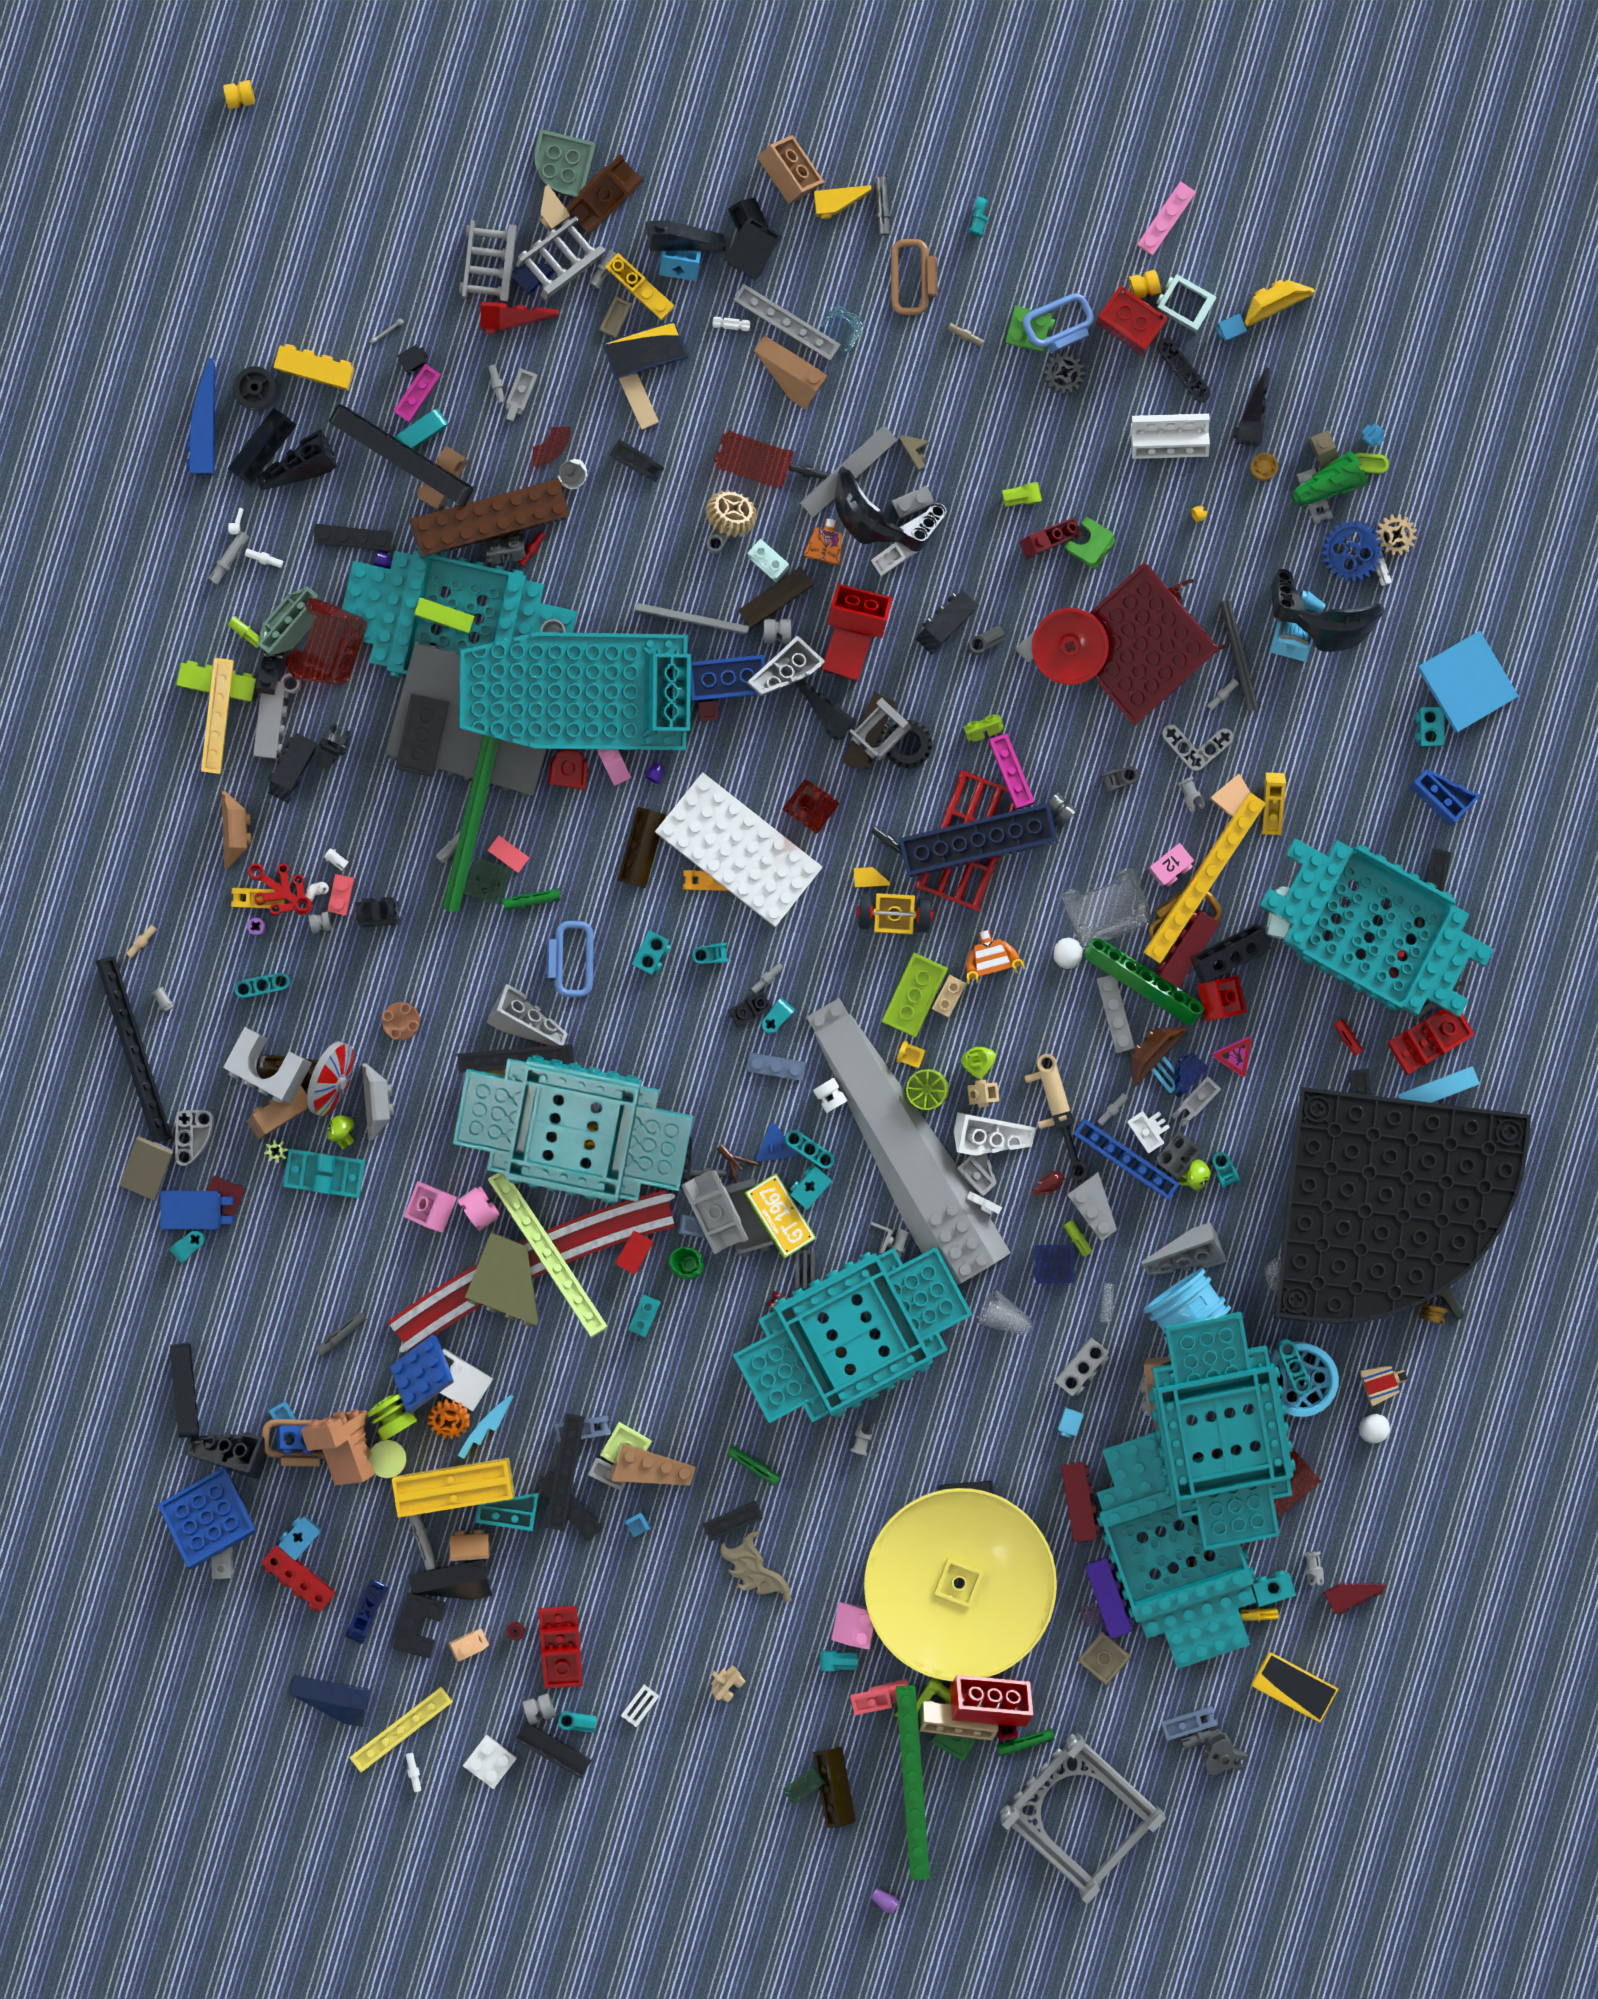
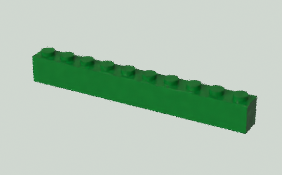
M915 1685L896 1686L911 1881L930 1879L916 1688Z

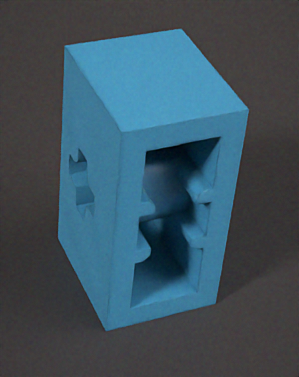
M662 251L659 275L697 281L701 251Z
M306 1515L303 1518L298 1517L291 1524L294 1528L289 1533L285 1531L279 1538L281 1543L278 1546L295 1561L322 1531ZM301 1532L303 1534L301 1537L303 1541L301 1539L296 1541L295 1533L299 1534Z

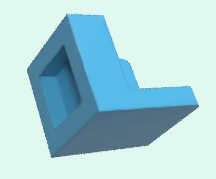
M642 1511L624 1521L633 1537L651 1529Z

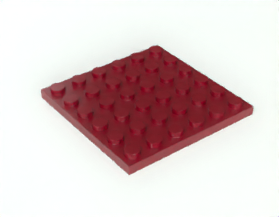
M1146 562L1140 565L1089 612L1103 625L1109 643L1106 662L1093 678L1134 726L1142 721L1220 650Z

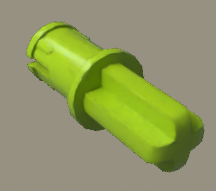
M234 616L228 623V626L241 635V639L244 638L255 648L260 647L257 645L260 636L252 631L250 626L247 627Z
M1074 1220L1063 1225L1072 1239L1071 1243L1074 1242L1083 1257L1089 1255L1092 1249L1083 1237L1084 1233L1081 1234Z

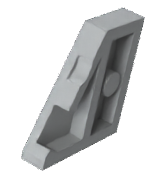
M987 1153L977 1156L970 1155L956 1168L981 1197L997 1184Z

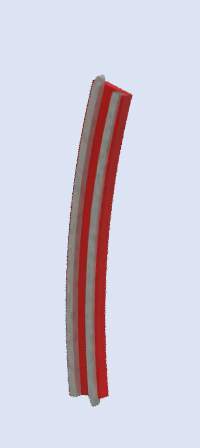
M666 1190L639 1197L638 1202L627 1200L575 1218L545 1232L567 1264L602 1249L626 1242L633 1231L645 1236L674 1228L675 1224L669 1201L675 1195L672 1193L667 1194ZM527 1239L520 1242V1244L528 1246L532 1278L546 1273L547 1270ZM478 1264L436 1288L388 1321L391 1328L404 1343L399 1349L400 1352L411 1351L431 1335L438 1334L483 1305L481 1303L479 1306L473 1305L468 1302V1298H465Z

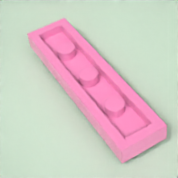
M1180 181L1137 246L1153 256L1196 192Z

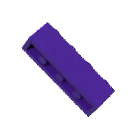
M1104 1557L1084 1564L1109 1638L1112 1639L1132 1632L1131 1626H1134L1131 1616L1126 1615L1124 1608H1127L1124 1597L1120 1598L1118 1592L1121 1589L1119 1581L1113 1578L1112 1572L1115 1569L1112 1561H1107V1558Z

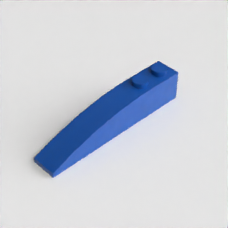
M209 358L200 381L192 413L190 440H187L186 443L187 451H190V459L186 460V468L190 470L191 475H215L216 361L214 358Z

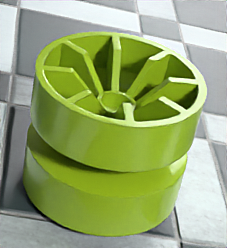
M926 1069L920 1070L910 1077L906 1093L909 1101L915 1107L922 1110H931L945 1102L948 1097L949 1086L946 1078L940 1072Z

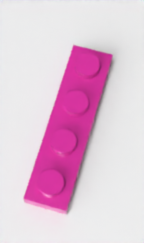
M1008 734L989 739V744L1015 809L1019 810L1033 805L1035 801Z

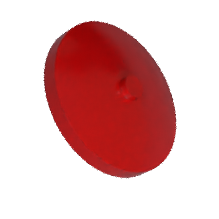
M1062 608L1051 612L1040 621L1032 637V654L1037 667L1047 678L1056 683L1076 685L1090 680L1102 669L1108 656L1109 643L1103 625L1094 615L1079 608Z

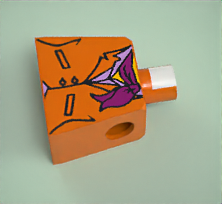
M826 518L824 529L815 528L804 552L805 558L839 566L842 533L835 532L836 520Z

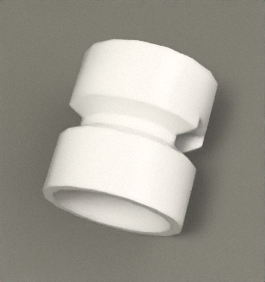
M834 1078L813 1090L817 1098L822 1099L821 1105L826 1113L847 1101L843 1092L838 1091L839 1085ZM833 1094L834 1099L830 1100L828 1095Z

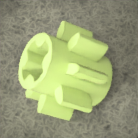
M275 1139L273 1140V1145L266 1144L269 1149L264 1154L270 1155L268 1161H272L274 1158L279 1163V1158H287L284 1152L289 1149L283 1148L284 1141L277 1144ZM280 1147L279 1152L281 1154L274 1156L272 1148Z

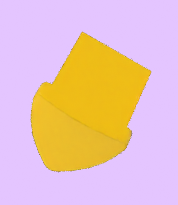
M904 1040L899 1049L896 1062H903L919 1068L926 1050L910 1045L908 1041Z

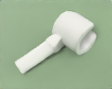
M239 508L235 523H229L230 534H238L240 531V520L244 509Z

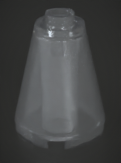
M994 1289V1293L990 1292L980 1308L983 1311L982 1315L977 1316V1323L980 1325L1022 1336L1025 1333L1028 1334L1032 1328L1031 1318L996 1289Z

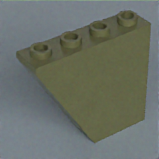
M491 1232L465 1298L469 1299L468 1302L479 1306L480 1303L486 1305V1310L494 1313L501 1311L505 1313L504 1317L511 1320L519 1318L523 1320L522 1324L526 1326H537L539 1317L528 1246Z

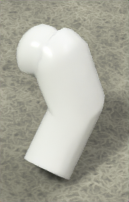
M325 882L311 884L305 897L313 902L316 895L326 894L329 891V887Z

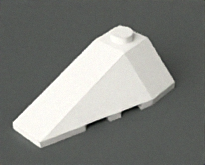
M957 1112L954 1127L956 1149L959 1153L977 1156L1009 1149L1032 1147L1036 1128Z

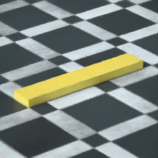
M442 1687L438 1688L349 1758L362 1773L453 1701Z

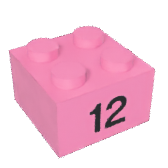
M1179 843L1151 865L1148 871L1161 887L1165 884L1168 887L1178 879L1176 877L1177 874L1181 872L1183 875L1193 867L1191 863L1194 860Z

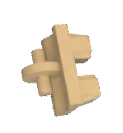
M731 1665L727 1671L722 1669L719 1674L715 1671L712 1673L715 1679L711 1683L714 1687L710 1692L717 1700L721 1699L729 1702L734 1695L729 1688L733 1684L740 1688L745 1683V1680L738 1669Z

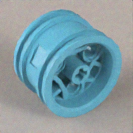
M1204 1268L1191 1273L1168 1288L1143 1309L1145 1313H1151L1149 1319L1156 1321L1164 1333L1165 1326L1221 1316L1230 1311V1305L1223 1304L1226 1301L1223 1296L1219 1297L1209 1284L1211 1278L1209 1276L1204 1277Z
M1293 1341L1298 1351L1301 1352L1300 1357L1311 1382V1389L1308 1393L1299 1394L1293 1389L1277 1348L1269 1354V1361H1272L1275 1367L1278 1366L1283 1391V1397H1280L1281 1404L1285 1405L1286 1413L1297 1417L1312 1416L1323 1411L1336 1396L1339 1383L1337 1367L1332 1358L1319 1347L1306 1342ZM1290 1344L1284 1345L1283 1353H1289L1292 1350V1346ZM1307 1353L1315 1356L1313 1365L1303 1361ZM1319 1361L1322 1362L1323 1366H1318ZM1294 1362L1290 1371H1296L1299 1368V1363ZM1317 1372L1323 1373L1324 1379L1322 1382H1315L1314 1375ZM1300 1380V1383H1297L1298 1389H1303L1306 1386L1305 1380ZM1290 1391L1296 1393V1399L1292 1402L1288 1401L1286 1397ZM1316 1392L1318 1398L1310 1403L1306 1397ZM1302 1401L1306 1404L1305 1406H1300Z

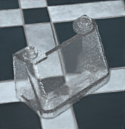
M1133 868L1121 870L1116 876V882L1082 895L1079 891L1073 889L1061 895L1077 941L1082 948H1086L1093 938L1097 937L1106 941L1143 927L1151 921L1149 905Z

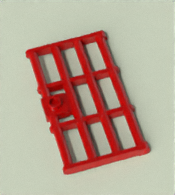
M960 770L958 774L959 780L949 806L945 808L946 813L940 829L949 827L953 815L963 818L962 823L978 820L973 818L985 784L996 788L985 818L994 816L1003 791L1009 793L1007 787L970 774L965 770ZM967 778L978 781V784L965 815L955 811ZM1013 801L1008 812L1016 811ZM1000 857L989 859L987 867L976 862L967 864L954 897L943 894L953 868L944 870L937 890L925 887L931 873L922 875L920 881H917L915 888L980 911V903L990 877L995 872L996 862H999ZM976 867L985 872L973 903L970 904L961 899L973 868Z

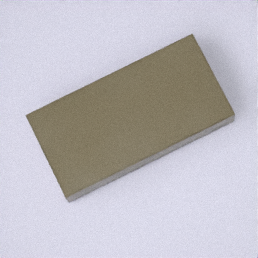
M615 296L599 331L617 338L633 304Z

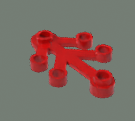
M252 864L249 867L248 875L252 880H260L275 891L265 894L262 892L256 893L254 902L257 905H263L266 901L287 899L291 902L283 905L272 904L270 906V914L272 916H279L281 912L295 911L299 915H306L312 910L311 900L305 897L304 877L297 874L293 877V885L297 889V896L291 893L288 865L280 864L277 868L282 886L264 874V868L260 864ZM280 868H286V872H281ZM254 871H258L260 874L258 876H254L252 873ZM299 878L302 882L296 883L295 880ZM261 896L263 900L258 901L256 898ZM305 904L306 908L301 909L299 905ZM277 907L279 911L273 912L272 909Z

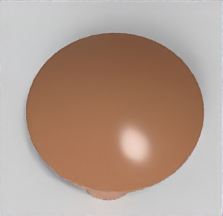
M394 1003L382 1015L383 1029L393 1039L407 1040L413 1037L419 1029V1013L409 1003Z

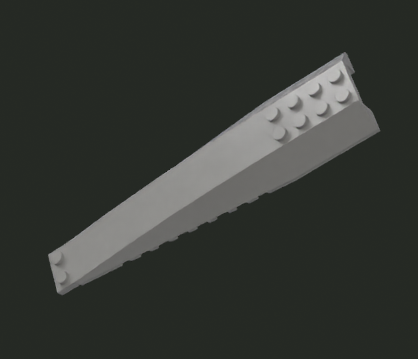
M840 998L807 1016L806 1018L816 1033L815 1037L841 1091L847 1099L846 1102L901 1217L922 1254L937 1247L957 1285L1009 1255L1011 1252L988 1213L981 1210V1205L967 1199L969 1192L975 1193L974 1189L956 1170L958 1166L918 1109L909 1101L907 1093L855 1019L847 1012Z

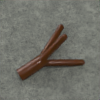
M723 1144L717 1148L728 1160L735 1183L738 1182L734 1165L742 1171V1167L737 1161L759 1166L758 1162L733 1155Z

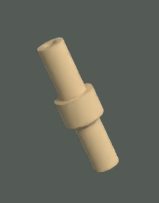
M151 924L142 936L139 935L135 939V944L126 954L133 958L141 947L144 948L146 946L147 940L157 929Z

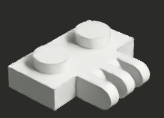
M1142 1111L1127 1121L1148 1154L1164 1144L1160 1134L1170 1128L1168 1124L1162 1128L1160 1127L1165 1122L1164 1118L1158 1122L1155 1120L1161 1116L1160 1112L1147 1118Z

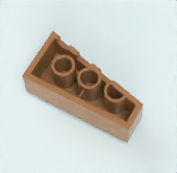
M620 1442L609 1480L690 1486L696 1467Z

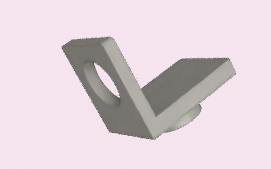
M871 1222L870 1225L888 1231L880 1250L882 1254L885 1252L886 1247L889 1249L894 1239L891 1237L893 1230Z

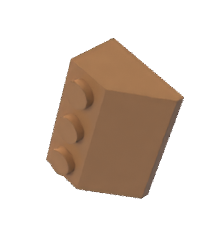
M793 135L770 144L757 156L761 165L767 171L788 204L801 199L824 183V180Z

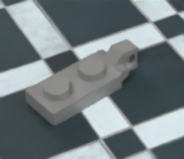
M522 368L519 369L506 401L505 409L509 410L506 417L507 421L514 423L517 414L522 415L537 380V374Z

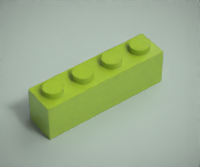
M189 660L186 663H181L176 685L210 693L213 666L206 664L205 668L199 667L197 662ZM233 670L230 698L253 703L257 679H254V675L243 673L242 676L236 675V671Z

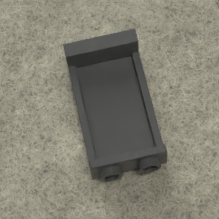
M755 1178L724 1186L748 1237L747 1241L734 1244L736 1254H741V1257L752 1255V1251L759 1249L760 1252L770 1250V1245L774 1244L743 1194L756 1186Z

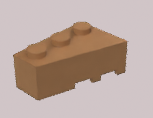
M447 446L440 452L436 460V464L458 478L468 463L466 457ZM422 484L417 491V494H419L418 499L437 511L440 510L441 505H443L447 498L427 484Z
M300 1085L291 1104L285 1101L281 1104L271 1099L268 1101L270 1103L268 1106L263 1107L261 1105L252 1111L254 1114L247 1120V1123L257 1139L260 1140L266 1134L276 1130L279 1126L309 1109L307 1094Z

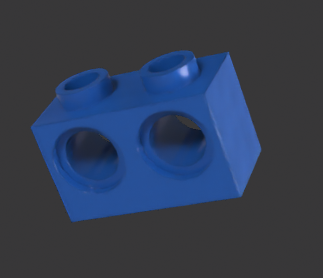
M279 1426L276 1428L277 1451H282V1454H294V1451H301V1454H313L315 1450L308 1451L306 1444L303 1442L300 1429L305 1426ZM285 1435H288L292 1438L291 1445L285 1444Z

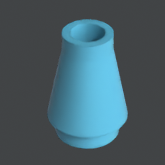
M1302 590L1299 593L1307 610L1319 614L1323 612L1326 604L1321 602L1310 591Z

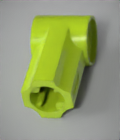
M1038 482L1002 490L1005 507L1042 502Z

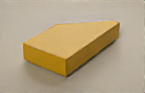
M873 867L854 868L855 888L890 886V882Z

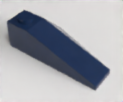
M294 1675L291 1695L344 1724L363 1727L370 1688Z

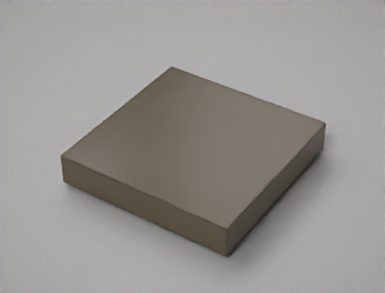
M1101 1631L1077 1661L1107 1686L1131 1658V1655Z

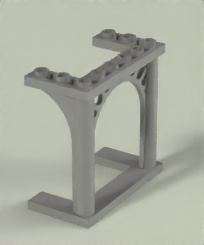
M1077 1732L1075 1735L1072 1733L1065 1740L1066 1745L1062 1749L1058 1748L1053 1753V1759L1049 1764L1045 1762L1040 1767V1773L1036 1778L1032 1776L1027 1781L1026 1789L1023 1792L1020 1790L1013 1797L1014 1802L1010 1806L1005 1805L999 1818L1005 1829L1008 1830L1010 1827L1015 1829L1079 1889L1081 1899L1088 1904L1100 1891L1098 1884L1149 1829L1154 1833L1165 1821L1166 1817L1157 1805L1154 1807L1088 1746L1084 1738ZM1070 1757L1077 1760V1767L1073 1771L1067 1767V1761ZM1082 1761L1085 1762L1084 1766L1088 1767L1085 1771L1081 1770ZM1063 1763L1065 1771L1062 1774H1058L1057 1770L1060 1771L1061 1764ZM1072 1775H1087L1098 1779L1143 1819L1092 1876L1049 1838L1041 1821V1806L1048 1790L1059 1780ZM1046 1781L1050 1782L1049 1786H1045ZM1034 1795L1039 1796L1037 1802L1031 1801L1029 1799L1035 1798ZM1027 1805H1033L1037 1809L1033 1815H1026L1022 1810ZM1036 1818L1037 1824L1034 1826L1032 1821L1031 1823H1029L1027 1820H1033Z

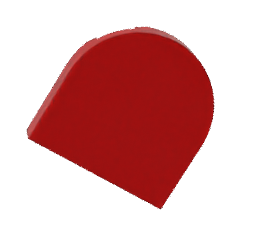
M563 749L553 756L550 763L548 785L586 790L588 764L579 751Z

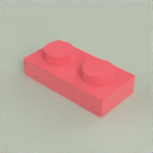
M335 874L328 912L347 916L355 878Z

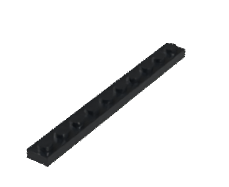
M111 956L97 960L96 965L152 1141L159 1143L172 1139L116 958Z

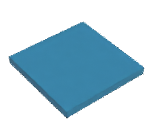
M1481 631L1476 632L1417 667L1455 733L1519 697Z

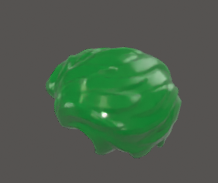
M691 1247L676 1248L669 1256L668 1264L671 1271L681 1279H696L704 1270L702 1254Z

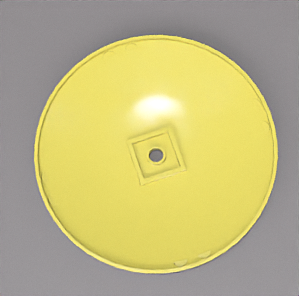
M969 1488L944 1489L919 1497L900 1509L890 1518L875 1539L867 1560L864 1577V1592L868 1614L885 1646L894 1656L915 1671L947 1681H953L956 1675L988 1678L1005 1671L1023 1659L1038 1643L1048 1626L1053 1613L1057 1590L1053 1556L1047 1541L1037 1525L1026 1513L1008 1500L986 1491ZM956 1578L964 1579L965 1583L962 1588L954 1586Z

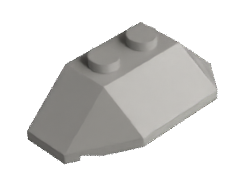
M364 1063L362 1064L368 1140H374L391 1120V1115H394V1105L390 1104L389 1096H393L392 1085H388V1081L370 1065Z

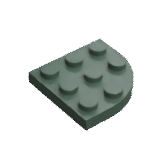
M540 129L535 148V165L540 178L553 191L576 198L579 195L578 192L587 183L596 143Z

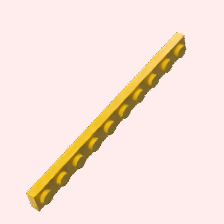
M1250 792L1247 794L1143 953L1158 963L1162 962L1266 803Z

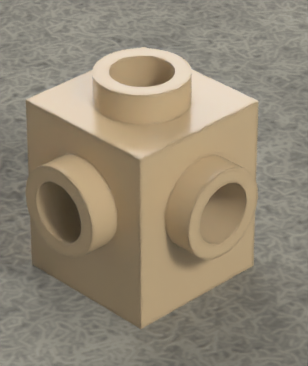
M986 1080L975 1081V1085H969L968 1096L970 1105L978 1104L979 1108L988 1107L989 1102H998L997 1082L987 1083Z

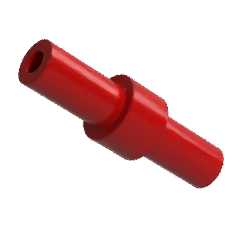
M540 531L533 542L529 543L525 548L526 558L518 561L522 566H525L531 556L535 555L539 550V545L546 537L543 532Z

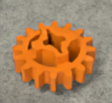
M445 1399L443 1404L438 1401L437 1406L433 1405L428 1415V1424L431 1425V1431L436 1430L437 1436L440 1433L443 1434L444 1439L447 1435L451 1439H453L455 1434L460 1437L461 1432L465 1433L470 1423V1414L467 1413V1407L462 1408L461 1402L458 1405L455 1404L454 1399L451 1403L447 1399Z

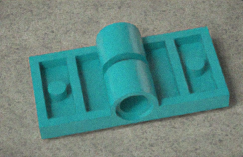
M289 1149L283 1187L360 1198L366 1160Z

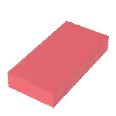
M499 835L487 850L517 873L522 870L530 859Z

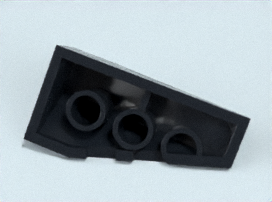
M672 221L645 222L650 251L726 250L723 234Z
M320 429L300 441L301 445L293 452L290 449L286 453L287 456L281 462L273 463L258 476L260 489L266 490L320 477L337 468L335 455L323 431Z
M250 1433L192 1437L185 1455L259 1480L266 1463L265 1438Z
M484 1559L471 1560L409 1575L413 1594L470 1600L492 1596Z

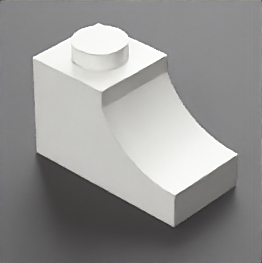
M895 542L871 561L879 574L883 576L917 552L911 551L899 542Z

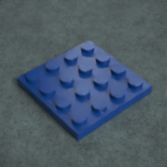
M220 1468L157 1504L189 1570L257 1532L228 1470Z

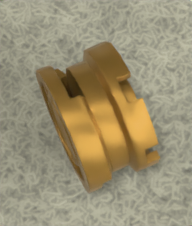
M1270 453L1258 454L1251 462V474L1259 481L1270 480L1278 471L1276 458Z
M1422 1303L1423 1309L1419 1313L1418 1318L1445 1324L1444 1314L1448 1312V1309Z

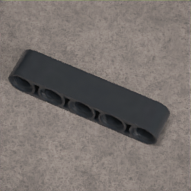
M190 1343L170 1345V1358L179 1438L199 1437Z

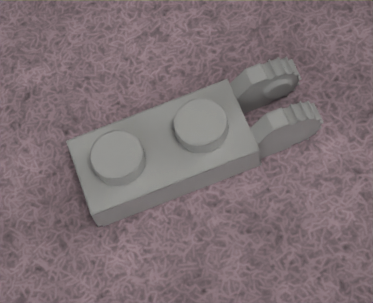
M1207 1076L1181 1103L1182 1105L1171 1116L1175 1119L1186 1108L1190 1114L1180 1123L1184 1127L1193 1116L1195 1117L1216 1096L1221 1088Z

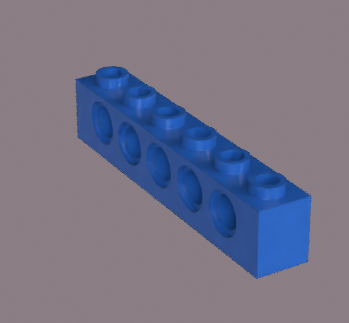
M1085 1118L1082 1119L1073 1132V1135L1164 1198L1169 1200L1179 1186L1178 1182Z

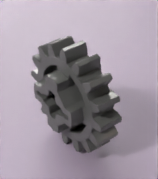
M1064 352L1063 356L1060 357L1059 353H1056V359L1050 357L1051 364H1045L1048 370H1045L1043 374L1048 375V377L1044 381H1050L1048 388L1050 389L1054 386L1055 393L1058 390H1061L1062 395L1065 394L1066 390L1072 393V388L1074 387L1078 390L1079 385L1077 383H1083L1084 381L1080 378V376H1085V372L1081 371L1084 365L1078 364L1080 358L1073 359L1074 354L1067 357V353ZM1064 361H1068V362L1072 363L1073 365H1072V366H1069V365L1065 364ZM1057 364V371L1051 374L1053 366ZM1062 369H1064L1065 372H1069L1067 374V377H1064V375H1059ZM1077 373V377L1072 383L1071 376ZM1055 381L1063 382L1064 386L1057 384Z

